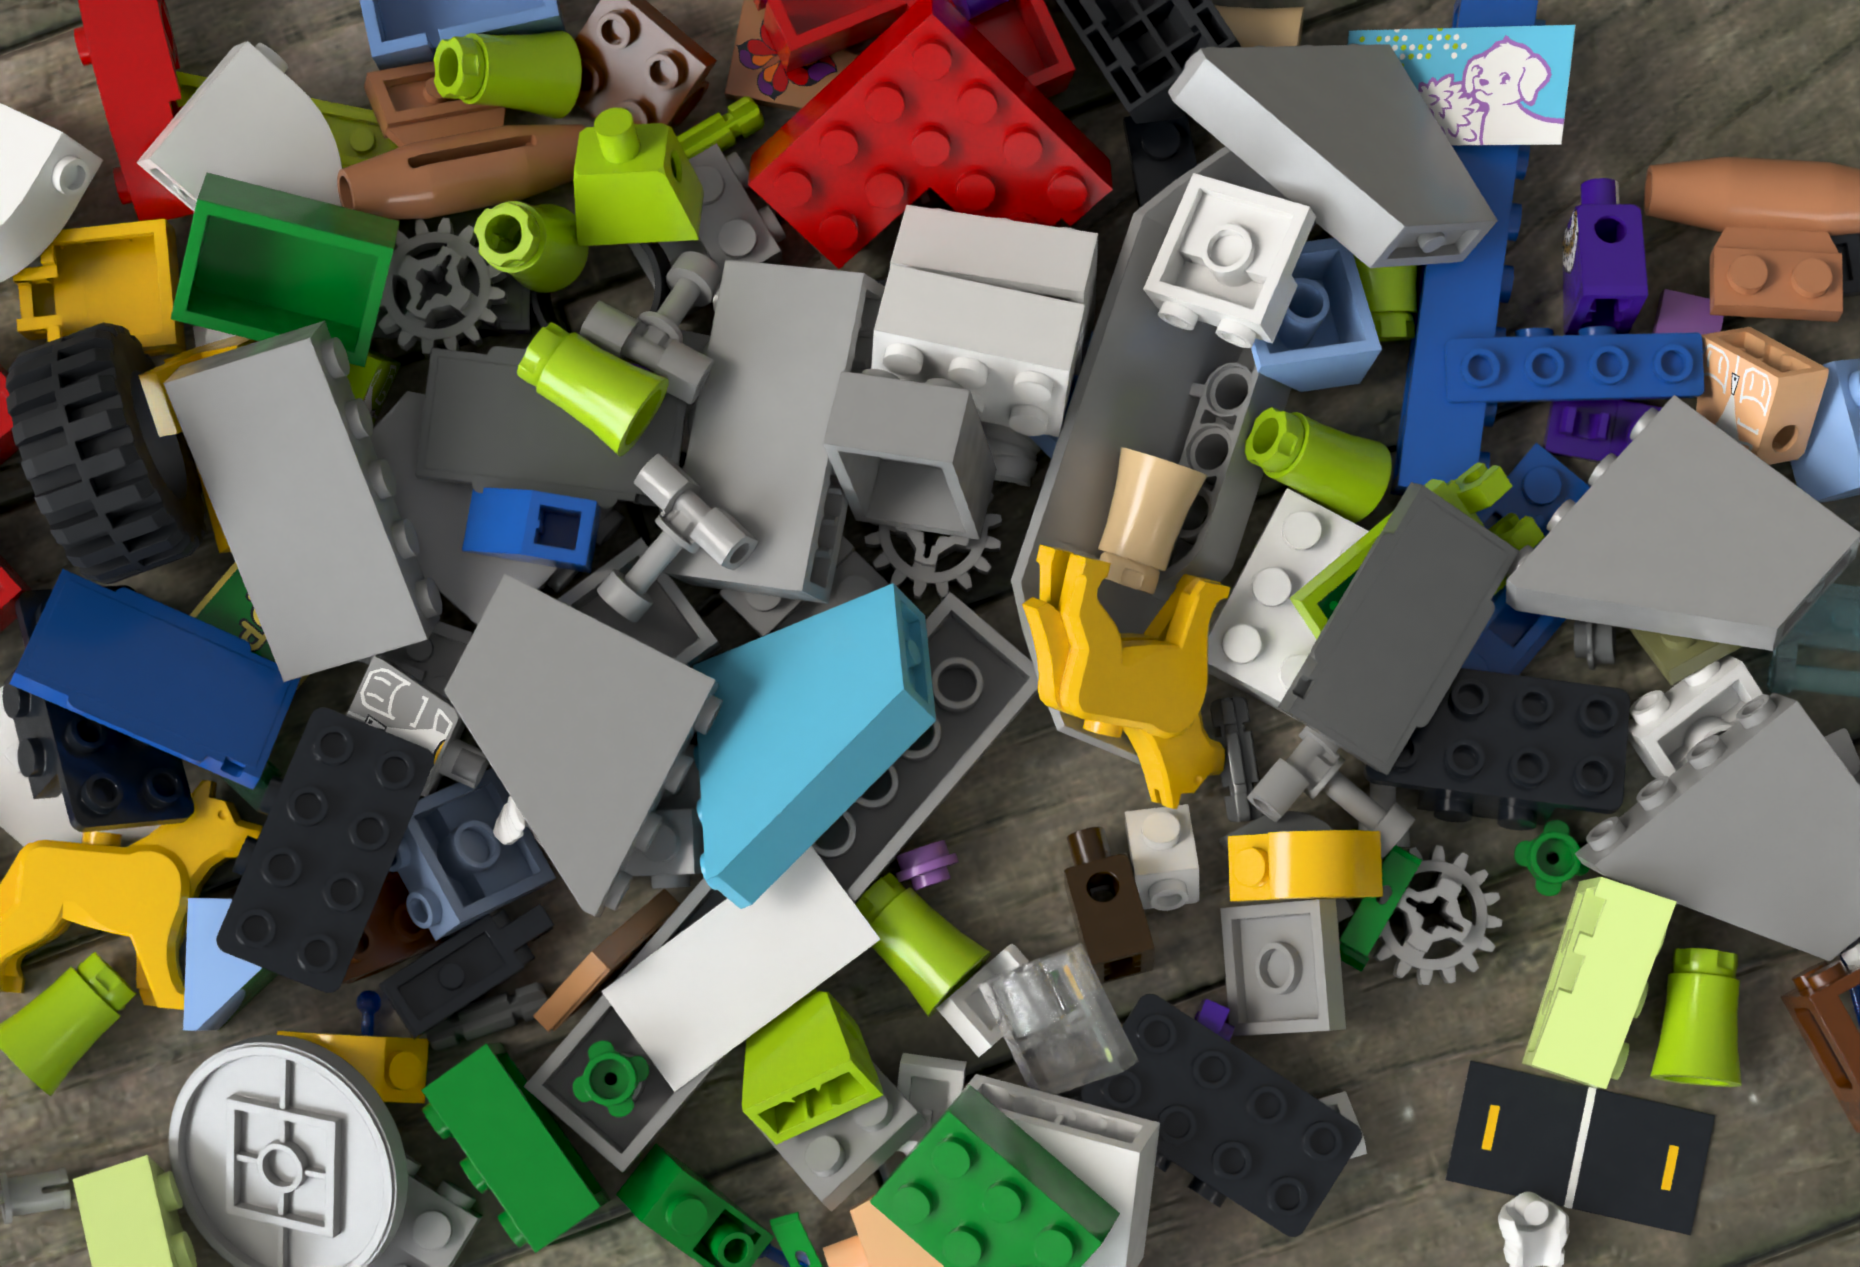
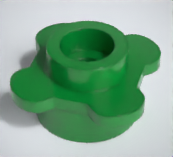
M1560 820L1547 822L1544 825L1543 833L1532 841L1519 842L1514 849L1515 862L1519 866L1527 867L1536 880V891L1544 896L1557 895L1561 891L1562 883L1571 879L1574 875H1584L1590 869L1583 865L1575 855L1580 850V847L1569 836V826ZM1554 852L1558 855L1556 864L1548 863L1546 859L1548 853Z
M609 1041L595 1042L588 1050L590 1061L583 1075L577 1077L573 1082L574 1095L581 1102L593 1100L598 1104L606 1106L609 1113L614 1117L626 1116L634 1108L632 1097L639 1082L646 1080L649 1076V1065L641 1056L628 1057L615 1051L613 1044ZM609 1072H613L617 1076V1082L614 1085H608L605 1082V1076Z

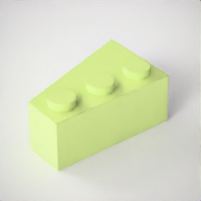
M1604 877L1579 881L1522 1064L1600 1089H1607L1610 1078L1614 1080L1620 1078L1629 1053V1043L1624 1041L1632 1019L1638 1018L1644 1006L1649 987L1647 980L1655 958L1663 945L1667 927L1677 903L1676 901Z
M145 1155L73 1179L92 1267H197L192 1242L187 1232L183 1231L177 1209L182 1208L183 1202L172 1171L165 1172L153 1159Z

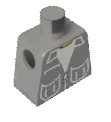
M373 656L346 716L427 748L432 752L434 764L421 796L426 797L435 793L443 775L475 789L480 783L489 761L481 749L460 740L466 725L451 701L394 662Z

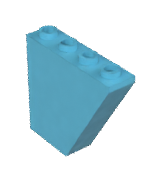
M894 583L693 665V669L717 681L719 687L714 696L723 700L720 711L708 733L704 735L697 731L698 745L694 747L693 752L694 761L700 775L701 798L697 801V813L703 826L704 853L700 856V867L707 884L712 889L720 891L740 909L751 906L936 721L925 615Z

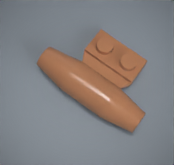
M434 61L368 72L364 89L384 139L389 138L399 148L340 169L337 176V187L342 207L393 220L429 219L496 206L508 201H522L573 181L579 132L586 127L582 124L503 126L505 107L466 104L461 99L443 98L438 93L434 84Z
M1718 157L1649 165L1644 190V211L1646 216L1722 233L1709 257L1710 315L1838 322L1843 313L1842 253L1838 252L1830 236L1860 234V169L1832 162L1746 157Z

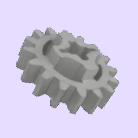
M444 217L438 226L437 232H430L422 219L416 220V236L410 239L398 230L395 242L398 248L392 255L378 311H388V314L382 318L378 324L385 335L401 329L398 345L406 352L414 346L416 341H420L422 353L427 359H430L431 348H437L438 345H445L448 350L460 351L459 341L466 337L475 346H481L483 341L477 329L482 323L497 328L500 324L497 316L490 310L491 306L507 304L508 296L506 292L493 287L494 283L500 282L507 277L506 272L497 270L491 265L487 266L488 262L478 252L479 246L474 247L477 236L474 233V228L470 225L464 228L459 236L454 235L450 219ZM441 249L436 256L421 260L413 258L427 250ZM470 261L476 267L479 275L480 288L478 297L467 289L464 283V277L469 270L468 264ZM445 277L451 292L447 296L436 293L430 300V296L424 288L425 284L429 280L439 284ZM397 280L409 288L411 300L406 306L407 313L405 316L401 313L396 299ZM455 316L463 319L452 326L434 329L440 320Z
M992 492L990 495L989 504L993 501L994 498ZM986 514L980 540L952 535L950 537H939L936 545L931 548L929 558H925L926 544H924V533L920 530L871 523L879 526V531L864 537L866 547L881 548L883 551L873 561L875 570H884L890 566L895 570L890 584L894 583L899 588L906 580L913 582L914 599L921 600L925 594L927 586L936 587L937 594L942 601L948 595L949 584L957 582L959 587L966 593L972 590V582L968 573L973 569L984 575H988L991 571L990 564L982 555L984 551H1000L1001 541L987 534L988 530L1002 525V518L998 514ZM890 534L908 541L915 553L913 567L899 557L891 542ZM954 551L964 554L966 552L969 553L957 566L946 571L936 572L938 561Z
M1436 845L1432 847L1428 860L1423 861L1422 859L1415 874L1422 872L1439 873L1437 878L1433 880L1427 890L1416 892L1409 887L1406 888L1394 909L1400 915L1405 932L1400 941L1401 944L1394 937L1388 920L1379 936L1383 945L1373 955L1376 961H1382L1393 956L1397 960L1393 971L1395 977L1403 978L1412 967L1417 969L1418 985H1429L1433 976V970L1439 971L1440 977L1445 984L1456 982L1455 966L1457 964H1460L1462 968L1469 972H1475L1479 969V966L1472 955L1476 949L1483 952H1493L1496 947L1488 938L1484 937L1486 929L1502 926V919L1487 913V906L1500 900L1499 893H1482L1479 886L1489 875L1485 869L1470 875L1464 871L1468 862L1467 854L1459 853L1448 863L1445 862L1443 846ZM1416 847L1406 850L1409 853L1415 855L1416 857L1422 859V856ZM1388 885L1383 886V897H1377L1376 899L1379 904H1385L1392 894L1391 887ZM1461 889L1465 891L1472 908V922L1462 917L1457 900ZM1437 900L1440 903L1437 913L1445 919L1444 923L1453 928L1433 926L1424 931L1421 928L1424 917L1416 912L1417 908L1410 904L1427 905ZM1446 939L1460 946L1453 953L1439 959L1423 958L1432 943Z

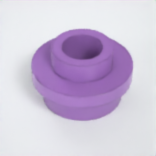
M941 840L896 856L901 871L895 875L899 882L911 880L914 891L951 879L947 867L959 863L956 853L949 854L945 840Z

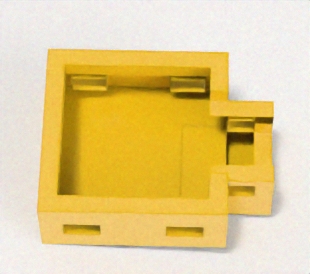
M166 219L63 229L40 255L43 266L24 268L13 276V282L18 285L21 312V319H16L17 332L28 340L47 339L50 342L104 322L128 329L130 335H134L140 341L144 353L149 354V356L176 354L186 351L184 323L171 320L179 283V268L175 228Z

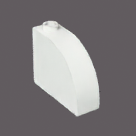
M246 41L234 46L136 162L193 212L195 211L197 198L207 172L341 206L337 176L339 170L342 169L331 129L311 98L285 74L288 69L286 62L276 52L262 43H258L254 47Z
M1 103L0 283L27 267L54 241L71 217L103 162V159L65 133Z
M975 1074L968 1084L974 1087L1120 1213L1104 1242L1082 1267H1138L1144 1257L1160 1123Z

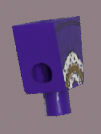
M1609 178L1590 179L1580 185L1581 205L1575 207L1563 234L1564 335H1579V329L1594 326L1616 327L1617 334H1629L1648 297L1641 209L1635 204H1620L1619 183L1616 180Z

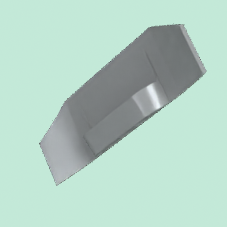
M1226 146L1173 181L1133 213L1011 578L1022 631L1038 680L1039 672L1031 628L1022 604L1032 597L1040 599V565L1036 561L1039 546L1041 544L1061 548L1077 555L1100 559L1104 551L1098 550L1107 523L1116 486L1121 447L1188 467L1206 474L1207 477L1188 511L1175 542L1166 571L1159 570L1160 575L1154 594L1136 590L1106 579L1100 584L1097 593L1098 600L1115 622L1119 632L1143 634L1176 589V584L1183 574L1221 582L1234 565L1264 473L1261 467L1247 460L1245 441L1253 429L1255 419L1263 411L1270 407L1280 411L1285 410L1291 387L1258 373L1251 348L1239 347L1223 340L1216 334L1217 326L1197 320L1193 330H1185L1165 322L1158 316L1160 309L1155 306L1143 290L1193 173L1289 200ZM1314 221V224H1313L1311 230H1312V229L1314 228V226L1317 224L1315 221ZM1207 515V517H1206L1204 523L1201 525L1203 519H1204L1205 516ZM1048 707L1057 731L1140 764L1138 755L1124 731H1122L1121 738L1094 733L1083 729L1085 719H1080Z

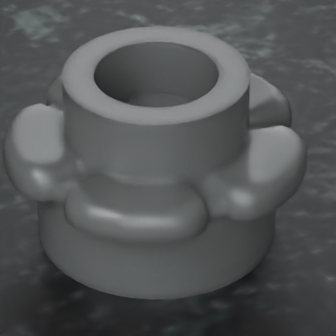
M1575 620V658H1587L1590 670H1596L1597 664H1615L1616 626Z

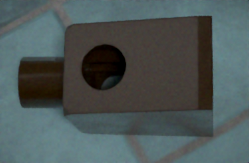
M1104 827L1086 828L1068 835L1067 841L1074 866L1064 870V883L1091 986L1152 971L1155 947L1127 853L1111 855ZM1100 890H1106L1113 893L1114 898L1107 902H1098L1092 898V894Z

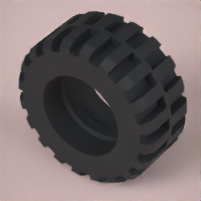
M104 322L21 352L8 369L6 389L9 392V396L6 401L8 413L12 417L13 427L11 429L15 445L19 447L23 460L21 464L27 480L31 482L36 495L34 497L41 514H45L50 524V531L56 542L62 544L66 557L73 566L79 567L80 573L83 576L93 579V581L112 584L191 556L204 541L203 538L206 535L207 529L204 520L207 516L206 506L201 496L203 490L200 478L197 475L194 465L195 461L184 433L159 437L138 375L156 368L149 354L144 353L142 344L134 335H130L128 329Z

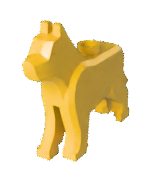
M1040 544L1036 558L1040 565V599L1032 597L1024 602L1022 606L1031 628L1039 672L1038 693L1041 701L1048 707L1080 719H1085L1083 725L1085 730L1121 738L1122 731H1124L1138 755L1151 801L1168 808L1177 809L1182 793H1195L1208 776L1220 775L1224 770L1225 749L1220 742L1210 739L1203 727L1201 707L1208 686L1210 619L1219 601L1228 598L1230 587L1208 578L1183 574L1175 586L1176 589L1143 634L1120 633L1115 622L1097 597L1100 584L1108 577L1111 563L1077 555L1065 549Z
M202 780L191 793L194 813L185 822L161 825L148 836L128 847H121L122 834L96 831L83 832L82 843L55 840H38L28 843L19 851L0 884V992L24 993L25 978L21 970L22 959L27 954L58 938L74 922L90 928L129 936L136 950V988L139 989L143 1004L157 1006L158 1008L184 1010L185 981L179 964V950L187 934L188 898H199L204 884L215 869L229 859L237 858L247 835L258 839L264 826L241 820L234 803L216 799L217 782Z

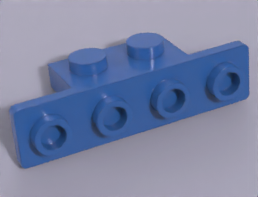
M1594 326L1579 329V335L1554 336V330L1551 328H1526L1515 331V337L1450 338L1444 345L1446 399L1449 403L1669 399L1674 395L1678 398H1698L1704 393L1702 336L1697 332L1617 334L1616 327Z

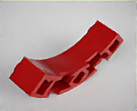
M78 0L83 27L74 28L75 43L82 64L84 66L93 65L105 115L120 162L119 167L113 168V176L121 203L123 205L133 203L139 221L170 220L194 214L189 207L136 163L183 107H179L177 100L181 99V89L176 70L180 69V59L165 0Z

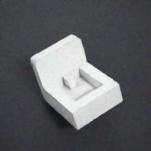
M1188 804L1178 805L1177 809L1159 807L1126 811L1125 828L1132 871L1143 909L1155 908L1168 911L1180 908L1185 904L1197 903L1199 901V864Z
M1010 944L936 1009L979 1058L1027 1014L1049 997L1053 990L1015 945Z
M903 1053L900 1061L897 1089L924 1117L927 1123L897 1151H901L907 1156L964 1090L966 1061Z

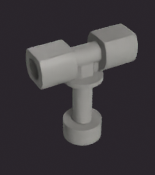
M694 251L683 252L666 275V282L671 292L657 312L646 311L635 319L599 300L586 317L579 335L621 359L627 357L654 371V374L667 378L669 380L667 393L691 405L705 386L714 360L683 344V335L678 326L692 306L702 307L710 303L717 285L722 280L723 274L718 265L709 257Z
M659 453L645 464L638 473L634 484L663 510L655 519L656 524L663 531L626 575L613 569L597 588L598 594L606 603L623 617L634 623H637L654 603L646 591L682 548L695 554L702 547L721 566L734 571L746 561L759 542L728 512L718 507L711 509L698 496L702 487L672 459Z
M1305 726L1299 734L1303 741L1286 761L1279 758L1246 798L1260 812L1274 822H1277L1302 792L1313 800L1322 790L1368 830L1380 831L1381 857L1384 858L1403 837L1416 818L1397 802L1387 811L1338 771L1346 761L1336 752L1340 747L1308 726Z

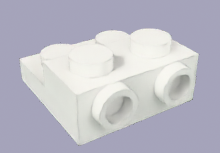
M1193 173L1143 290L1155 306L1160 309L1158 316L1175 327L1193 330L1198 320L1217 326L1216 334L1220 338L1239 347L1252 348L1255 339L1273 343L1298 286L1292 277V273L1314 224L1316 215L1310 206Z
M1728 654L1684 678L1666 693L1655 690L1637 699L1629 710L1633 718L1629 720L1627 739L1653 777H1670L1688 762L1686 756L1697 743L1709 736H1720L1739 721L1736 718L1737 713L1745 704L1764 694L1744 663Z

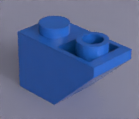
M484 487L483 493H477L473 489L462 551L591 573L602 509L595 500L535 490Z

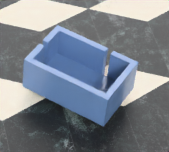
M360 0L371 55L379 70L433 61L440 41L442 39H451L454 36L464 37L470 33L523 35L558 30L566 32L559 0Z

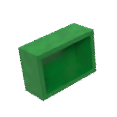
M207 172L196 202L171 320L256 341H262L325 321L331 338L337 337L342 342L349 364L365 367L400 221Z
M486 1043L421 1090L430 1102L422 1108V1111L443 1140H446L448 1137H454L467 1155L466 1158L460 1161V1165L475 1188L481 1194L487 1190L492 1191L505 1211L497 1217L512 1241L519 1248L529 1244L533 1251L537 1253L604 1206L611 1199L546 1106L524 1087L528 1080L502 1043Z
M970 1084L967 1085L895 1168L870 1200L873 1206L944 1267H1082L1104 1242L1120 1215L1116 1209Z

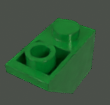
M657 1143L616 1194L643 1224L703 1267H751L774 1238L767 1229L705 1178Z

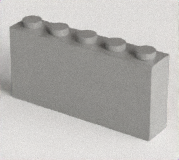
M725 260L722 280L717 285L713 294L715 315L710 340L702 350V354L714 361L709 378L698 396L697 403L694 404L689 414L688 431L690 440L685 465L681 469L702 487L698 496L711 509L718 507L728 512L759 542L746 561L734 571L721 566L700 547L695 554L682 548L663 573L694 586L829 604L848 501L823 446V440L840 372L862 374L864 370L871 369L873 334L885 289L883 285L865 273Z
M325 321L181 365L163 383L284 682L428 640L440 619L439 615L442 613V601L437 585L431 577L424 578L416 557L419 555L420 548L415 528L408 518H401L393 498L397 490L393 471L386 459H378L370 436L373 434V423L368 407L361 398L355 399L346 377L350 372L346 350L339 338H331Z

